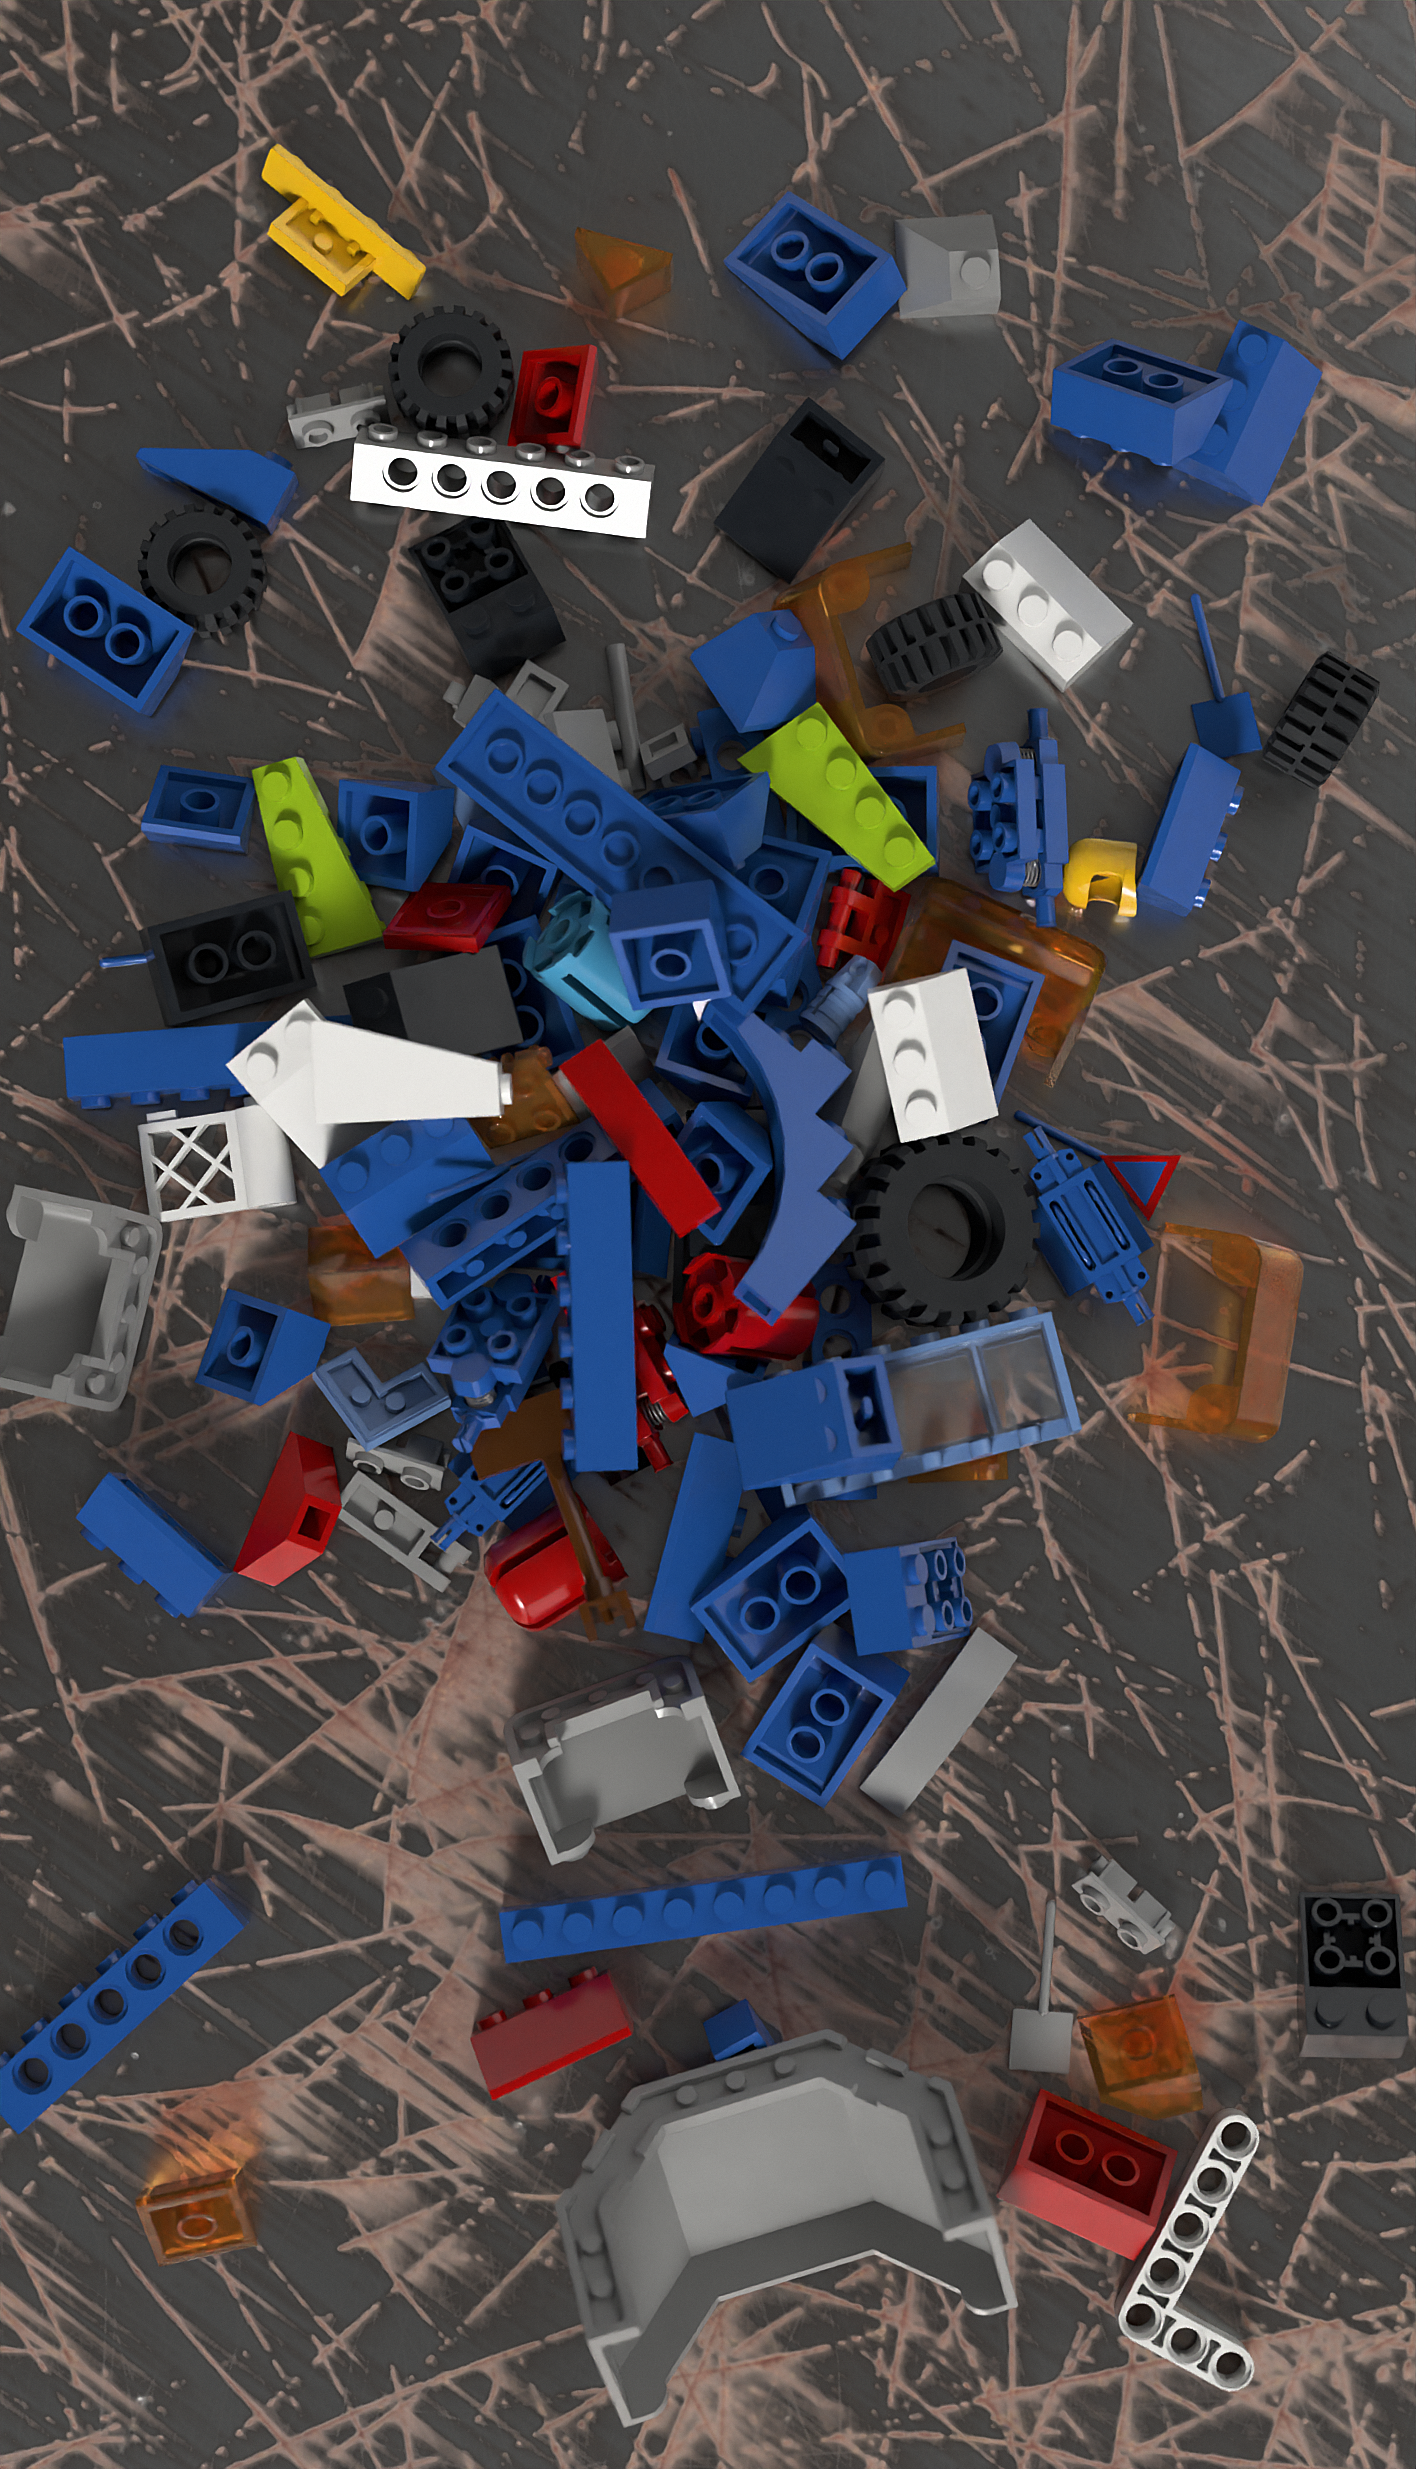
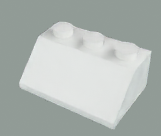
M1030 519L999 540L962 576L959 590L962 593L980 594L992 623L1062 693L1133 625V622Z
M966 967L867 989L901 1143L949 1133L998 1116Z

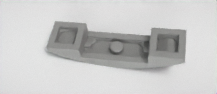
M977 1626L948 1665L949 1668L859 1788L900 1818L965 1734L1018 1656Z

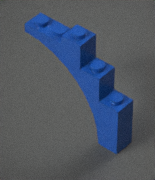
M722 998L713 999L707 1005L701 1019L730 1047L751 1078L766 1112L774 1147L775 1193L769 1225L753 1264L732 1293L772 1326L857 1224L850 1218V1212L840 1201L831 1196L825 1198L818 1192L854 1148L847 1141L848 1137L841 1127L830 1120L823 1121L817 1116L842 1086L852 1070L845 1065V1059L833 1047L827 1044L821 1045L812 1038L806 1047L799 1052L794 1048V1042L787 1033L778 1027H769L755 1015V1010H753L749 1017H745Z

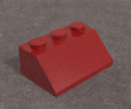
M595 1965L568 1977L570 1986L552 1994L549 1987L541 1989L522 1999L525 2008L506 2016L504 2009H500L476 2021L479 2029L472 2032L470 2041L493 2101L633 2034L634 2022L609 1968L598 1973Z
M1040 2088L1008 2157L996 2197L1134 2261L1157 2227L1178 2151Z

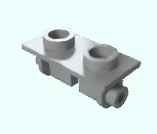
M369 382L365 385L339 390L341 404L332 406L329 393L302 399L296 398V404L286 406L296 449L320 447L330 442L357 437L361 427L368 428L372 424L392 425L383 385L373 387L372 382Z
M411 1432L406 1448L396 1446L400 1437L399 1434L366 1452L353 1433L349 1437L345 1461L353 1463L354 1467L371 1475H378L382 1472L400 1478L405 1485L418 1490H427L428 1488L441 1490L444 1469H447L452 1450L444 1448V1442Z
M1100 1855L1088 1868L1090 1873L1071 1885L1080 1894L1082 1903L1091 1912L1104 1916L1118 1929V1936L1127 1946L1140 1950L1144 1955L1165 1943L1163 1938L1175 1926L1169 1919L1171 1913L1146 1890L1142 1891L1133 1902L1127 1897L1137 1882L1112 1858L1107 1861Z

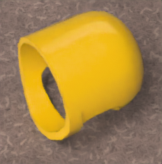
M1083 838L1074 842L1068 849L1069 863L1062 865V891L1065 898L1072 905L1082 909H1086L1087 903L1093 900L1112 902L1118 907L1119 916L1135 917L1137 911L1135 884L1137 843L1102 838ZM1096 874L1109 877L1106 879L1091 882V879Z

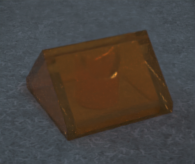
M577 227L574 235L577 265L610 323L621 319L672 290L674 283L673 253Z
M353 1224L308 1228L307 1275L314 1318L327 1322L331 1326L416 1319L414 1298L411 1296L410 1265L398 1246L376 1259Z
M243 2167L144 2188L135 2199L137 2213L159 2267L258 2245Z

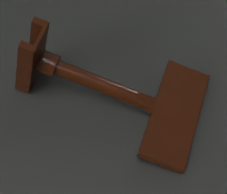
M560 1388L523 1400L516 1412H508L501 1427L482 1430L473 1446V1450L469 1453L479 1481L536 1461L543 1462L585 1581L581 1588L586 1603L577 1607L588 1641L592 1642L598 1640L595 1624L604 1622L605 1626L615 1623L614 1618L623 1615L627 1629L635 1627L637 1624L627 1589L615 1592L611 1578L604 1577L563 1460L561 1434L562 1429H570V1408H561Z

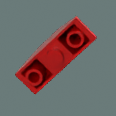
M292 1431L289 1432L232 1571L276 1586L323 1554L342 1509L332 1447Z

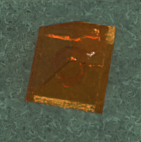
M1175 1994L1077 2016L1081 2036L1102 2103L1154 2121L1204 2109L1198 2067Z

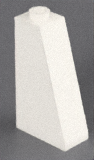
M328 1020L310 1021L315 1124L500 1116L505 1114L504 1104H512L513 1102L511 1073L503 1074L502 1063Z

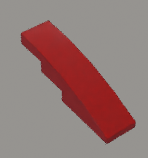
M601 1038L559 1066L564 1078L588 1108L594 1121L620 1154L622 1160L629 1161V1171L679 1238L722 1210L684 1152Z

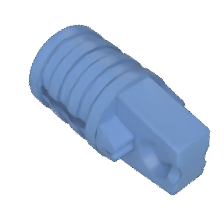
M856 954L832 978H829L825 983V987L816 994V998L798 1016L799 1021L815 1037L833 1046L838 1037L845 1032L847 1026L856 1018V1015L865 1007L869 999L867 989L876 987L883 977V973L875 963Z

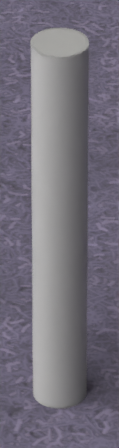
M612 644L606 646L605 651L616 723L622 745L623 768L628 769L633 793L645 791L647 788L642 756L639 749L640 742L625 645Z

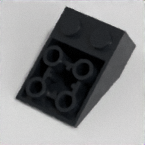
M807 397L769 444L713 524L790 586L882 475L885 458L810 397Z
M471 516L408 548L421 577L473 676L477 674L489 680L566 641L550 600L504 520Z
M1299 1892L1297 1956L1299 2057L1401 2058L1409 2038L1399 1894Z

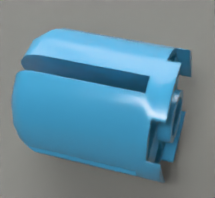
M580 890L563 897L548 910L554 918L545 927L539 939L536 941L529 936L523 952V966L599 1030L617 1033L628 1025L631 1027L634 1023L641 1021L653 1008L632 1010L608 934L611 909L595 896H586Z

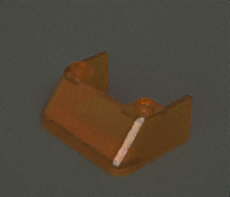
M911 542L834 563L779 593L771 608V611L791 609L815 645L816 703H820L866 767H889L962 746L967 732L963 722L916 736L909 715L899 706L882 704L868 709L865 708L838 615L855 611L866 602L870 592L869 579L909 568L913 554Z
M945 877L928 879L900 935L878 986L939 973L953 939L1046 975L1023 1038L1028 1043L1029 1048L1036 1054L1054 1058L1044 1081L1045 1085L1053 1088L1084 1025L1108 965L1106 955L1094 944L1057 927L1037 928L1035 917Z
M1165 1222L1157 1227L1156 1237L1212 1246L1210 1263L1214 1274L1227 1284L1248 1287L1233 1385L1206 1384L1197 1388L1188 1400L1185 1420L1132 1412L1128 1413L1127 1423L1252 1444L1265 1442L1276 1434L1281 1422L1304 1269L1302 1261L1295 1251L1278 1244L1236 1233Z

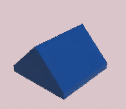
M160 765L141 821V831L149 841L247 855L257 797L253 778Z
M676 1328L671 1334L663 1352L693 1417L726 1404L725 1391L762 1381L769 1364L767 1362L699 1353L691 1344L680 1341Z

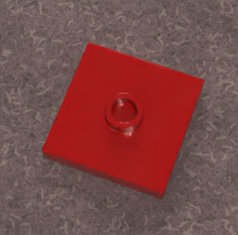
M424 882L419 891L409 894L382 933L385 949L479 953L512 903L510 886Z

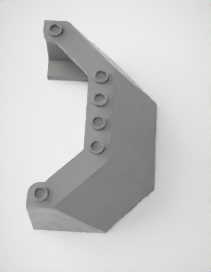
M828 2028L632 2088L620 2105L622 2112L611 2129L603 2131L583 2161L584 2170L571 2189L566 2187L555 2204L586 2339L624 2427L653 2419L664 2410L669 2397L667 2384L719 2302L870 2255L880 2256L961 2294L965 2305L974 2313L991 2315L1018 2307L994 2215L952 2083L934 2075L931 2079L910 2070L907 2063L871 2047L869 2051L847 2042L846 2036Z

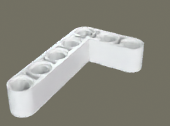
M1234 2108L1223 2109L1217 2112L1210 2120L1159 2217L1155 2231L1141 2251L1114 2306L1115 2318L1121 2330L1129 2339L1227 2391L1240 2390L1251 2381L1254 2373V2362L1249 2352L1237 2338L1175 2304L1258 2147L1259 2131L1254 2122L1241 2110ZM1231 2122H1240L1246 2127L1245 2139L1237 2146H1226L1221 2142L1222 2130ZM1208 2167H1216L1222 2171V2182L1213 2191L1200 2190L1197 2184L1199 2174ZM1191 2212L1199 2216V2225L1193 2234L1180 2236L1174 2232V2222L1179 2215ZM1160 2258H1169L1175 2261L1176 2268L1174 2274L1165 2281H1157L1150 2277L1151 2265ZM1136 2303H1144L1152 2307L1151 2318L1142 2326H1133L1126 2322L1127 2311ZM1188 2327L1196 2331L1197 2337L1192 2347L1186 2350H1177L1171 2346L1172 2335L1178 2329ZM1235 2352L1241 2355L1240 2366L1235 2372L1224 2375L1216 2371L1217 2360L1222 2354Z

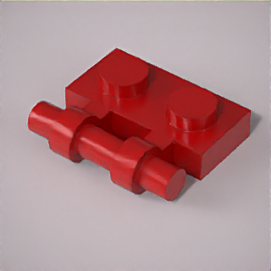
M843 868L838 886H832L828 901L833 904L826 929H820L816 944L820 946L815 964L822 968L835 970L839 953H841L843 957L840 970L857 954L875 963L883 973V977L876 987L886 985L911 894L900 889L894 893L880 880L866 878L862 891L859 893L857 890L862 873ZM853 910L855 911V916L849 936H846L845 931L851 911Z

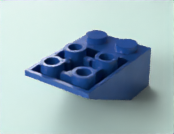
M883 1354L835 1360L725 1391L724 1393L743 1491L891 1470L903 1452Z
M956 1536L843 1554L857 1656L914 1649L971 1635L969 1626H971L973 1621V1610L970 1600L965 1596L962 1579L966 1570V1562L962 1549L957 1545Z

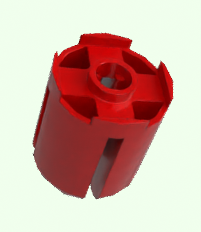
M706 1252L695 1257L682 1273L688 1274L690 1277L684 1288L682 1304H673L674 1326L680 1341L691 1344L699 1353L783 1364L794 1360L797 1355L804 1353L813 1342L820 1319L819 1301L814 1299L816 1296L814 1284L810 1280L771 1326L732 1294L754 1260Z
M575 1492L604 1577H610L614 1587L629 1576L609 1541L603 1535L593 1517L591 1518L587 1506L579 1494ZM558 1504L493 1543L484 1554V1574L490 1585L495 1588V1594L513 1621L530 1632L544 1631L576 1611L578 1605L586 1603L581 1588L585 1581Z

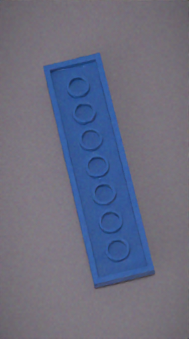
M497 688L489 695L434 767V769L610 909L612 894L712 879L724 918L733 988L732 997L722 999L745 1017H749L810 939L808 934Z

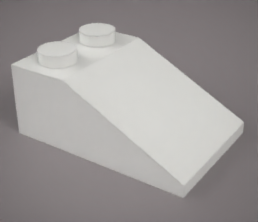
M307 998L302 1000L228 1062L226 1066L267 1114L307 1157L321 1169L396 1120L315 1124L310 1021L326 1019Z

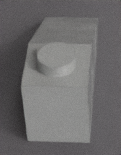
M873 1017L845 1057V1065L852 1070L851 1073L817 1114L823 1121L830 1120L841 1127L848 1137L847 1141L854 1146L844 1162L831 1176L847 1185L854 1181L860 1172V1168L865 1165L878 1146L892 1105Z

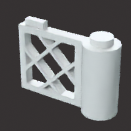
M253 1097L244 1098V1107L232 1111L180 1119L178 1117V1110L146 1114L148 1124L137 1126L149 1216L155 1217L160 1223L297 1203L288 1135ZM225 1123L228 1143L216 1158L196 1142L208 1126ZM195 1128L190 1137L180 1131ZM172 1132L185 1142L169 1165L155 1156L152 1134ZM191 1149H194L212 1163L196 1186L176 1172V1169ZM229 1155L231 1161V1169L227 1167L225 1164H223ZM156 1165L164 1170L159 1179ZM219 1169L233 1179L235 1201L217 1203L203 1192ZM170 1177H173L190 1190L191 1193L179 1209L162 1211L160 1191ZM198 1197L208 1204L192 1207Z

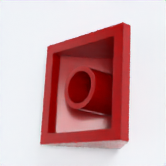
M585 344L523 351L507 446L516 447L521 443H535L542 445L546 448V451L566 453V451L572 449L584 450L599 367L596 346Z

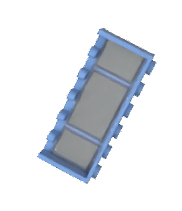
M1037 1306L1024 1308L1008 1313L1009 1322L990 1327L988 1319H983L959 1326L961 1335L941 1339L939 1331L911 1338L912 1347L892 1352L890 1344H885L861 1351L862 1357L883 1354L903 1452L891 1470L780 1485L785 1507L789 1508L1079 1433L1082 1430L1051 1311L1039 1314ZM834 1357L813 1363L812 1367L835 1360H842V1358ZM788 1369L768 1374L763 1379L767 1380L792 1373L793 1370Z

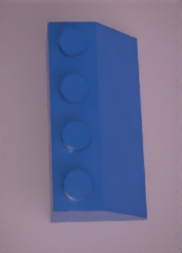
M697 1432L694 1433L643 1630L701 1644L703 1643L705 1633L710 1634L690 1609L689 1604L735 1559L726 1556L730 1536L740 1538L748 1509L738 1507L743 1486L733 1442Z

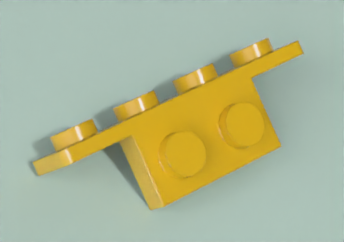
M280 144L273 146L269 150L261 176L264 181L290 201L292 205L271 222L267 235L341 297L371 271L375 272L407 300L416 295L426 271L424 264L410 250L403 248L386 234L373 219L366 217L343 198L336 188L329 186L307 168L300 158L292 155Z

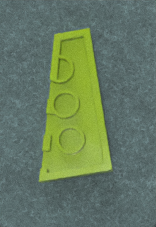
M819 702L812 705L737 759L738 764L749 774L767 771L770 778L769 788L771 792L786 804L788 803L809 820V823L824 835L826 834L842 847L849 856L894 893L936 864L933 856Z
M292 757L252 769L251 772L279 892L287 890L292 892L310 960L383 940L382 933L386 929L384 921L379 920L370 902L373 899L365 882L359 880L348 858L351 854L343 838L338 837L329 819L330 812L304 759Z

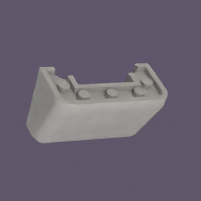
M15 1184L12 1199L7 1206L6 1218L12 1234L26 1239L4 1333L3 1336H0V1387L96 1410L114 1411L124 1400L162 1246V1226L155 1217L115 1205Z
M686 1656L664 1658L515 1714L504 1725L503 1732L511 1765L551 1866L563 1861L572 1862L583 1858L595 1842L594 1828L687 1794L693 1805L704 1807L705 1809H716L724 1806L730 1799L741 1796L692 1660Z

